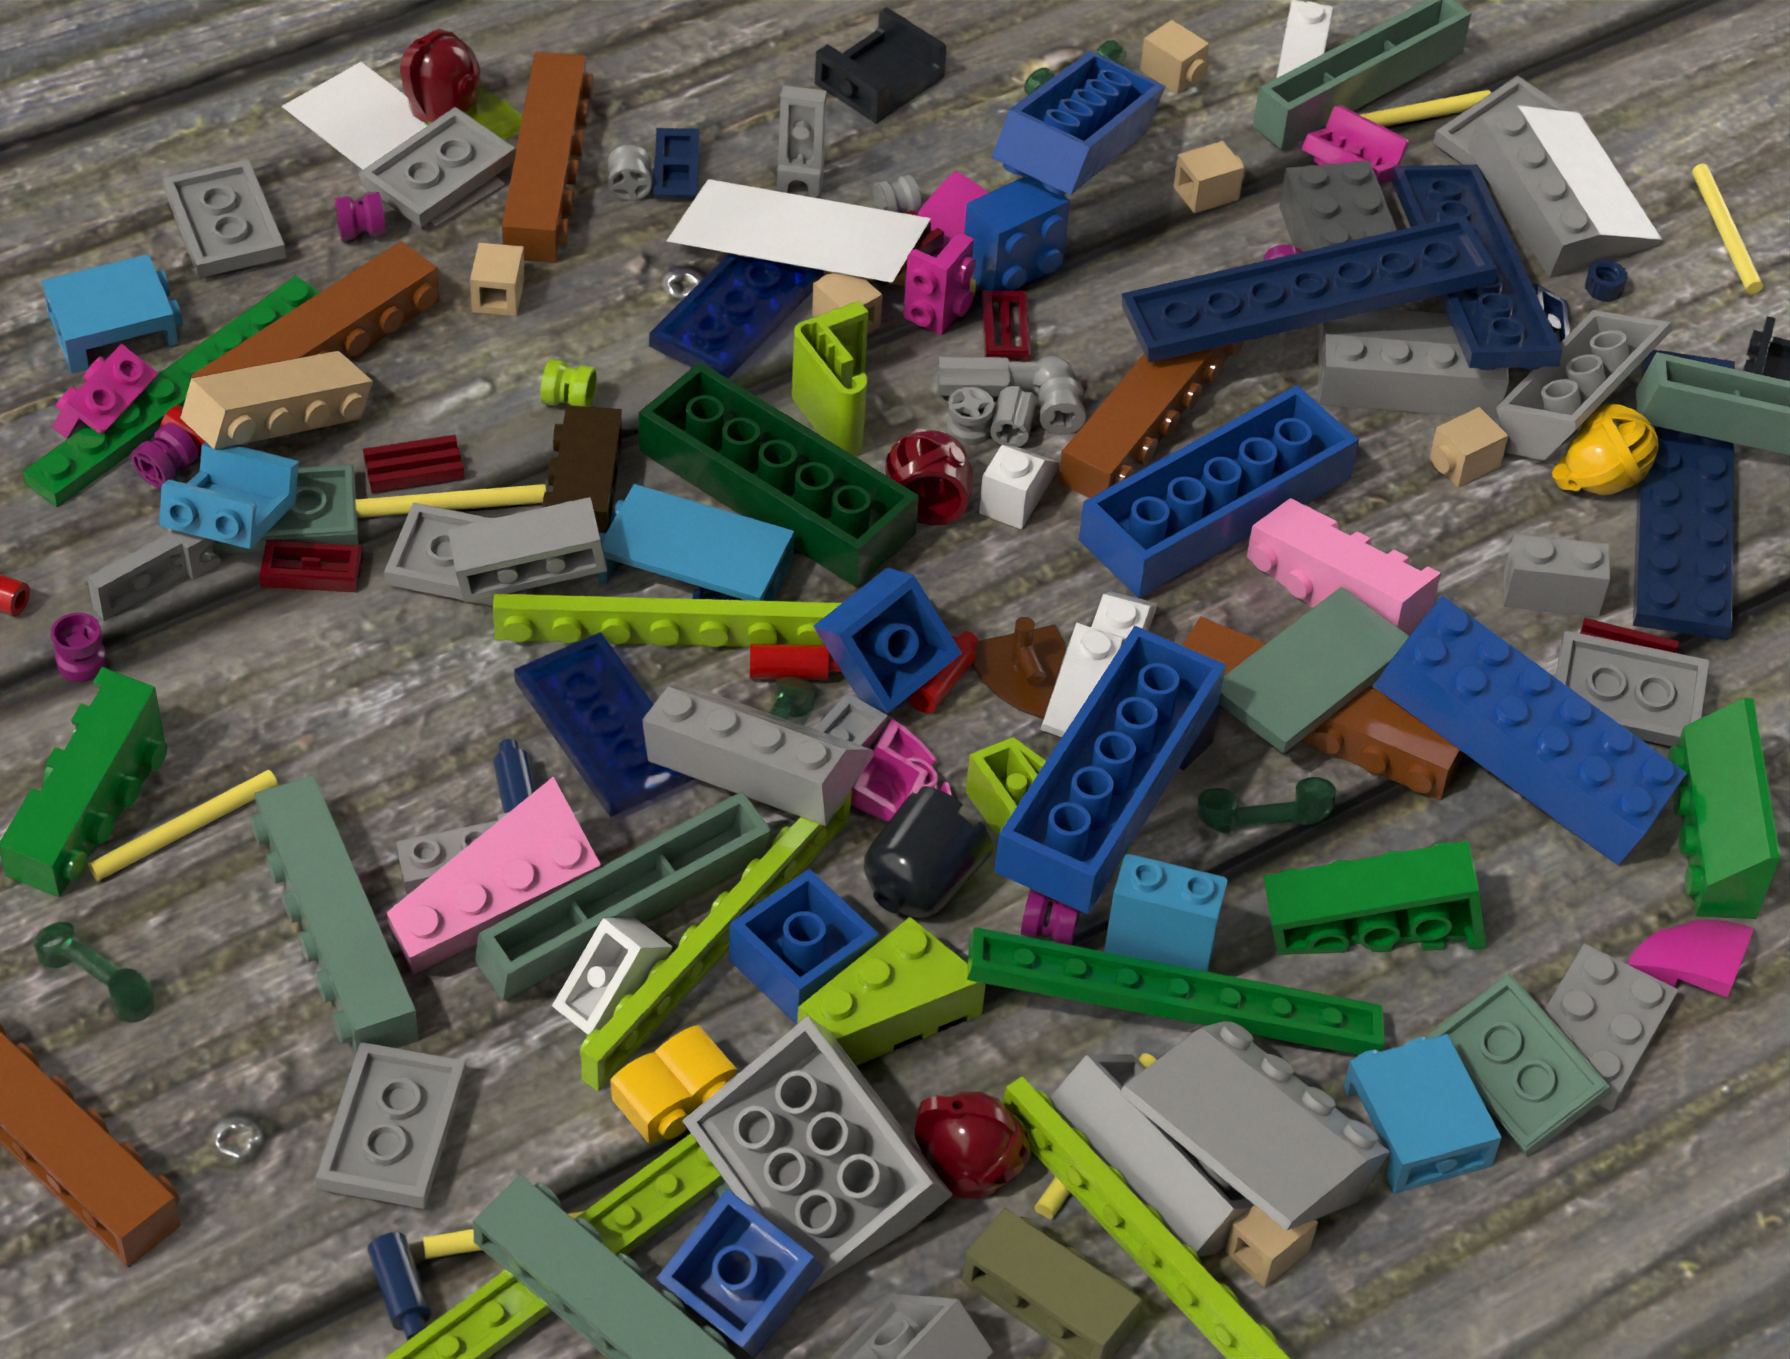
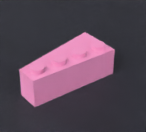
M1292 498L1252 526L1247 558L1259 570L1268 573L1285 586L1293 596L1302 599L1312 608L1342 586L1410 636L1433 607L1441 576L1440 572L1428 566L1420 571L1408 565V556L1396 550L1386 554L1372 547L1370 537L1358 531L1348 535L1340 531L1336 520Z
M554 776L387 912L390 932L412 975L476 945L480 932L601 868L598 858Z

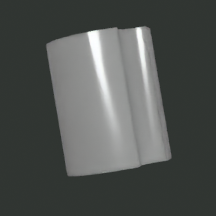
M1010 386L1000 392L990 429L991 437L995 442L1000 445L1015 447L1023 446L1027 442L1037 404L1036 397L1032 392H1024L1020 389V386Z

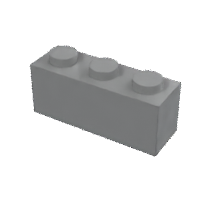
M591 497L448 529L455 572L464 603L494 597V594L512 593L607 571Z

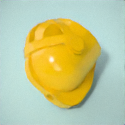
M1605 404L1597 407L1571 440L1568 451L1554 467L1552 476L1557 486L1562 490L1578 491L1582 488L1585 491L1598 495H1613L1641 482L1651 469L1658 452V437L1655 429L1646 417L1634 409L1617 404ZM1614 422H1621L1618 427L1614 424Z

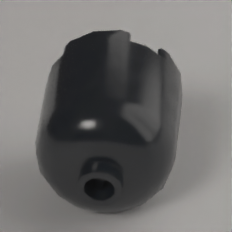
M923 786L917 794L912 792L872 842L864 856V871L874 891L873 897L883 909L891 913L899 912L916 918L936 915L993 853V841L986 827L980 821L973 827L966 818L958 813L963 806L959 800L942 790Z

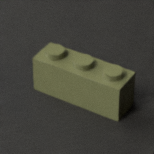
M1005 1207L965 1252L962 1275L963 1283L1075 1359H1111L1137 1326L1142 1298L1137 1296L1126 1282L1119 1278H1110L1089 1264V1261L1081 1252L1072 1247L1062 1246L1044 1234L1040 1226L1027 1217H1018Z

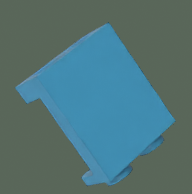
M149 254L41 280L47 313L71 374L88 370L86 349L161 330L169 347L178 345L176 328L183 326L181 312L176 300L168 301L167 297L170 296V289L164 270H155Z
M205 442L201 449L200 472L187 484L173 480H167L162 484L159 526L251 549L295 504L299 461L238 445L214 450Z
M1126 854L1113 893L1104 952L1208 972L1214 952L1215 934L1227 879L1202 871Z
M1448 1034L1430 1039L1418 1037L1410 1040L1403 1046L1381 1052L1378 1050L1366 1051L1355 1059L1350 1060L1343 1088L1348 1097L1359 1095L1384 1147L1390 1151L1388 1154L1390 1162L1385 1177L1394 1194L1492 1167L1501 1136Z

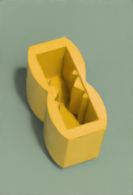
M695 1025L671 1037L655 1052L637 1058L617 1072L610 1079L612 1100L648 1144L658 1142L664 1138L670 1140L679 1136L687 1128L682 1120L737 1075V1068L699 1025Z

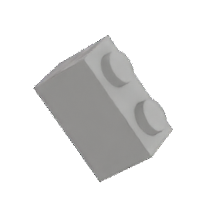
M1514 534L1504 568V607L1599 617L1610 581L1609 544Z

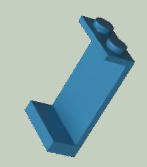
M633 484L625 501L618 500L611 517V526L607 533L599 534L607 571L598 573V582L605 584L609 582L618 563H623L742 600L774 601L793 564V530Z

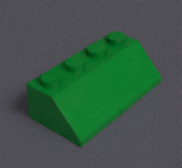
M1742 698L1684 726L1677 746H1671L1668 752V759L1687 772L1674 791L1673 810L1675 815H1681L1682 826L1679 833V851L1681 855H1687L1688 866L1685 872V892L1688 896H1693L1695 914L1701 917L1757 919L1780 861L1754 698Z

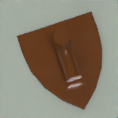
M1020 617L1015 622L1014 633L979 641L974 649L976 660L972 666L981 681L998 698L1019 711L1044 720L1066 650L1055 624L1034 629L1035 623L1031 618Z

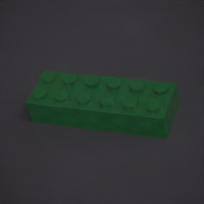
M698 362L639 411V451L740 515L793 530L794 549L856 588L916 534L919 495L701 362Z

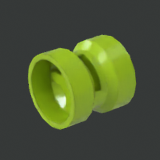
M549 359L541 381V403L557 406L562 402L572 406L591 407L597 386L596 367L580 365L577 368L568 367L565 361Z

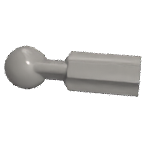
M1054 355L1043 357L1037 362H1010L1008 358L938 357L937 395L950 396L960 388L976 387L986 391L990 396H999L1004 388L1010 386H1020L1022 391L1038 395L1039 388L1047 380L1055 377L1074 379V372L1066 360Z

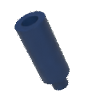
M514 739L501 741L498 745L499 753L493 759L503 813L512 811L536 791L529 754L525 750L520 749L518 742Z
M391 1232L375 1238L368 1245L367 1251L392 1326L396 1330L404 1331L408 1341L427 1327L426 1322L431 1318L432 1311L406 1236L403 1233Z

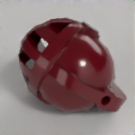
M443 29L434 30L426 36L416 39L405 50L400 63V74L403 90L408 98L409 107L414 117L421 121L434 122L454 107L465 113L476 104V90H478L481 81L479 78L480 66L472 48L458 39L453 32Z
M916 429L912 433L899 438L887 455L885 464L886 476L919 495L917 523L937 526L947 525L958 520L966 511L967 502L973 491V471L964 446L954 436L936 430Z
M961 1091L952 1097H928L919 1105L914 1132L915 1140L925 1159L940 1179L946 1183V1187L952 1193V1196L961 1199H980L993 1195L1021 1174L1030 1159L1031 1147L1024 1124L1012 1111L1005 1107L999 1098L981 1091Z

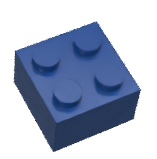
M1026 175L967 203L964 234L974 238L972 258L976 260V267L971 278H976L977 284L983 290L1014 291L1022 285L1045 274H1050L1063 266L1070 200L1065 195L1047 190L1043 187L1042 181Z
M888 567L813 626L858 699L886 713L893 710L962 654L916 577Z
M808 869L730 923L729 961L797 1025L798 1007L877 944L879 933L814 872Z
M726 1189L656 1279L751 1356L756 1358L825 1268L807 1250L729 1189Z

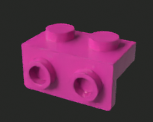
M1339 105L1333 108L1326 128L1307 134L1302 150L1313 155V160L1319 165L1370 161L1380 185L1391 181L1393 166L1401 165L1409 145V140Z
M958 232L936 258L917 249H913L908 254L903 314L905 319L942 335L958 315L962 317L967 313L973 300V292L969 290L970 279L976 267V260L972 258L974 238Z
M121 343L106 360L100 356L94 361L83 375L86 382L79 389L72 385L55 405L61 412L52 428L67 439L82 422H85L98 434H104L154 380L157 375L156 371Z

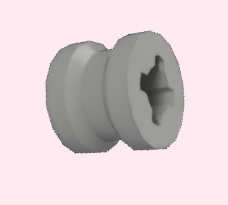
M624 145L610 153L608 157V171L610 173L608 176V187L611 194L618 199L635 201L645 197L651 190V174L649 173L651 170V160L649 154L644 149L634 145Z
M911 175L900 176L893 183L885 180L874 183L873 199L876 209L907 214L911 210L918 213L921 209L919 189Z
M1055 377L1041 385L1038 392V401L1041 406L1040 423L1042 427L1056 435H1066L1079 430L1084 425L1086 419L1082 385L1069 377Z
M963 387L953 392L948 400L947 434L954 436L964 445H977L986 441L991 434V417L994 412L993 398L986 391L976 387Z

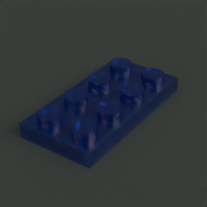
M729 253L649 333V347L691 368L698 362H701L729 379L813 292V283L824 276V270Z
M601 632L514 669L515 683L610 817L696 779L648 761L642 720L654 704Z

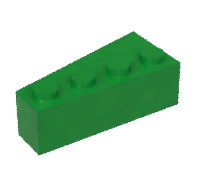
M101 667L93 681L94 685L99 687V691L91 705L87 706L80 703L70 720L76 727L66 748L62 750L55 747L46 761L41 791L34 788L30 789L0 840V856L5 876L57 897L61 896L71 881L79 879L85 869L88 857L99 843L103 844L109 838L118 816L126 806L130 807L134 804L143 782L152 770L156 771L161 767L167 755L168 746L164 739L156 688L104 667Z
M1469 840L1456 843L1442 842L1432 847L1403 852L1390 851L1380 856L1351 861L1337 860L1328 865L1304 869H1286L1279 873L1263 876L1277 955L1344 953L1349 944H1361L1363 947L1371 949V952H1391L1395 943L1421 942L1422 951L1443 950L1444 942L1466 941L1468 949H1486L1480 893Z

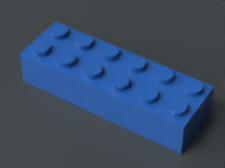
M1089 51L1009 109L991 158L1002 162L1003 167L1013 174L1020 176L1029 175L1042 181L1043 187L1053 193L1072 195L1148 131L1166 86Z
M1296 385L1084 501L1079 541L1140 598L1250 536L1252 526L1288 499L1292 498L1305 505L1351 479L1359 439Z
M1443 595L1401 646L1374 684L1376 689L1617 865L1622 862L1645 835L1687 773Z
M1134 626L999 833L994 872L1089 914L1217 707L1226 664Z

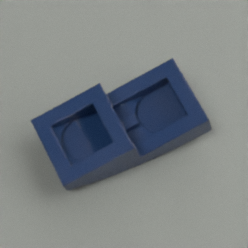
M656 128L654 199L694 200L698 195L699 129Z

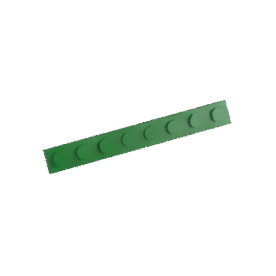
M295 275L157 374L147 388L104 434H98L90 426L86 425L22 471L25 485L54 506L59 507L129 456L141 443L151 440L155 432L161 428L162 419L168 410L176 405L184 407L192 374L316 296L320 291Z
M978 927L973 928L969 940L967 980L1206 1026L1223 1021L1233 1022L1242 1026L1253 1035L1357 1055L1370 1050L1381 1052L1385 1045L1382 1005Z

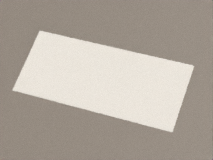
M362 62L281 106L361 169H365L432 123L421 121L414 117L409 107L408 98ZM494 176L430 222L437 226L505 185V183L497 176Z
M708 179L667 239V242L893 283L908 254L914 248L931 218Z

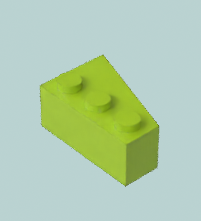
M1014 737L969 754L965 792L997 838H999V833L1046 763V760ZM1131 844L1130 848L1128 849V851L1126 852V854H1130V853H1131L1132 844ZM1123 859L1117 868L1122 866Z
M909 917L798 1007L797 1024L809 1016L827 1028L857 1066L894 1051L895 1044L920 1034L923 1039L938 1033L940 1026L965 1016L966 1020L969 1021L981 1016L986 983L967 980L968 964L914 919Z

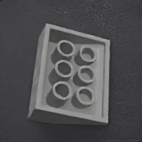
M1516 105L1480 115L1468 150L1549 278L1591 266L1598 260L1615 259L1661 244L1662 238L1579 112Z
M1380 309L1317 324L1319 405L1461 416L1480 407L1490 418L1498 419L1496 407L1505 398L1509 382L1508 367L1496 368L1494 370L1469 368L1447 314Z
M809 1016L805 1017L682 1120L734 1194L807 1250L823 1265L824 1271L807 1292L907 1233L952 1196V1193L832 1033Z
M1223 1021L1201 1027L1127 1082L1119 1093L1286 1231L1358 1203L1390 1153L1388 1149L1377 1141L1378 1137L1370 1127L1359 1121L1347 1118L1335 1108V1101L1327 1093L1315 1087H1308L1293 1075L1294 1069L1288 1062L1276 1055L1264 1052L1252 1042L1253 1037L1245 1028L1233 1022Z

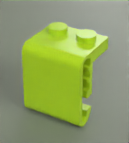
M860 301L835 308L827 313L800 322L795 326L792 372L793 401L822 437L855 457L863 449L867 392L865 364L868 311Z

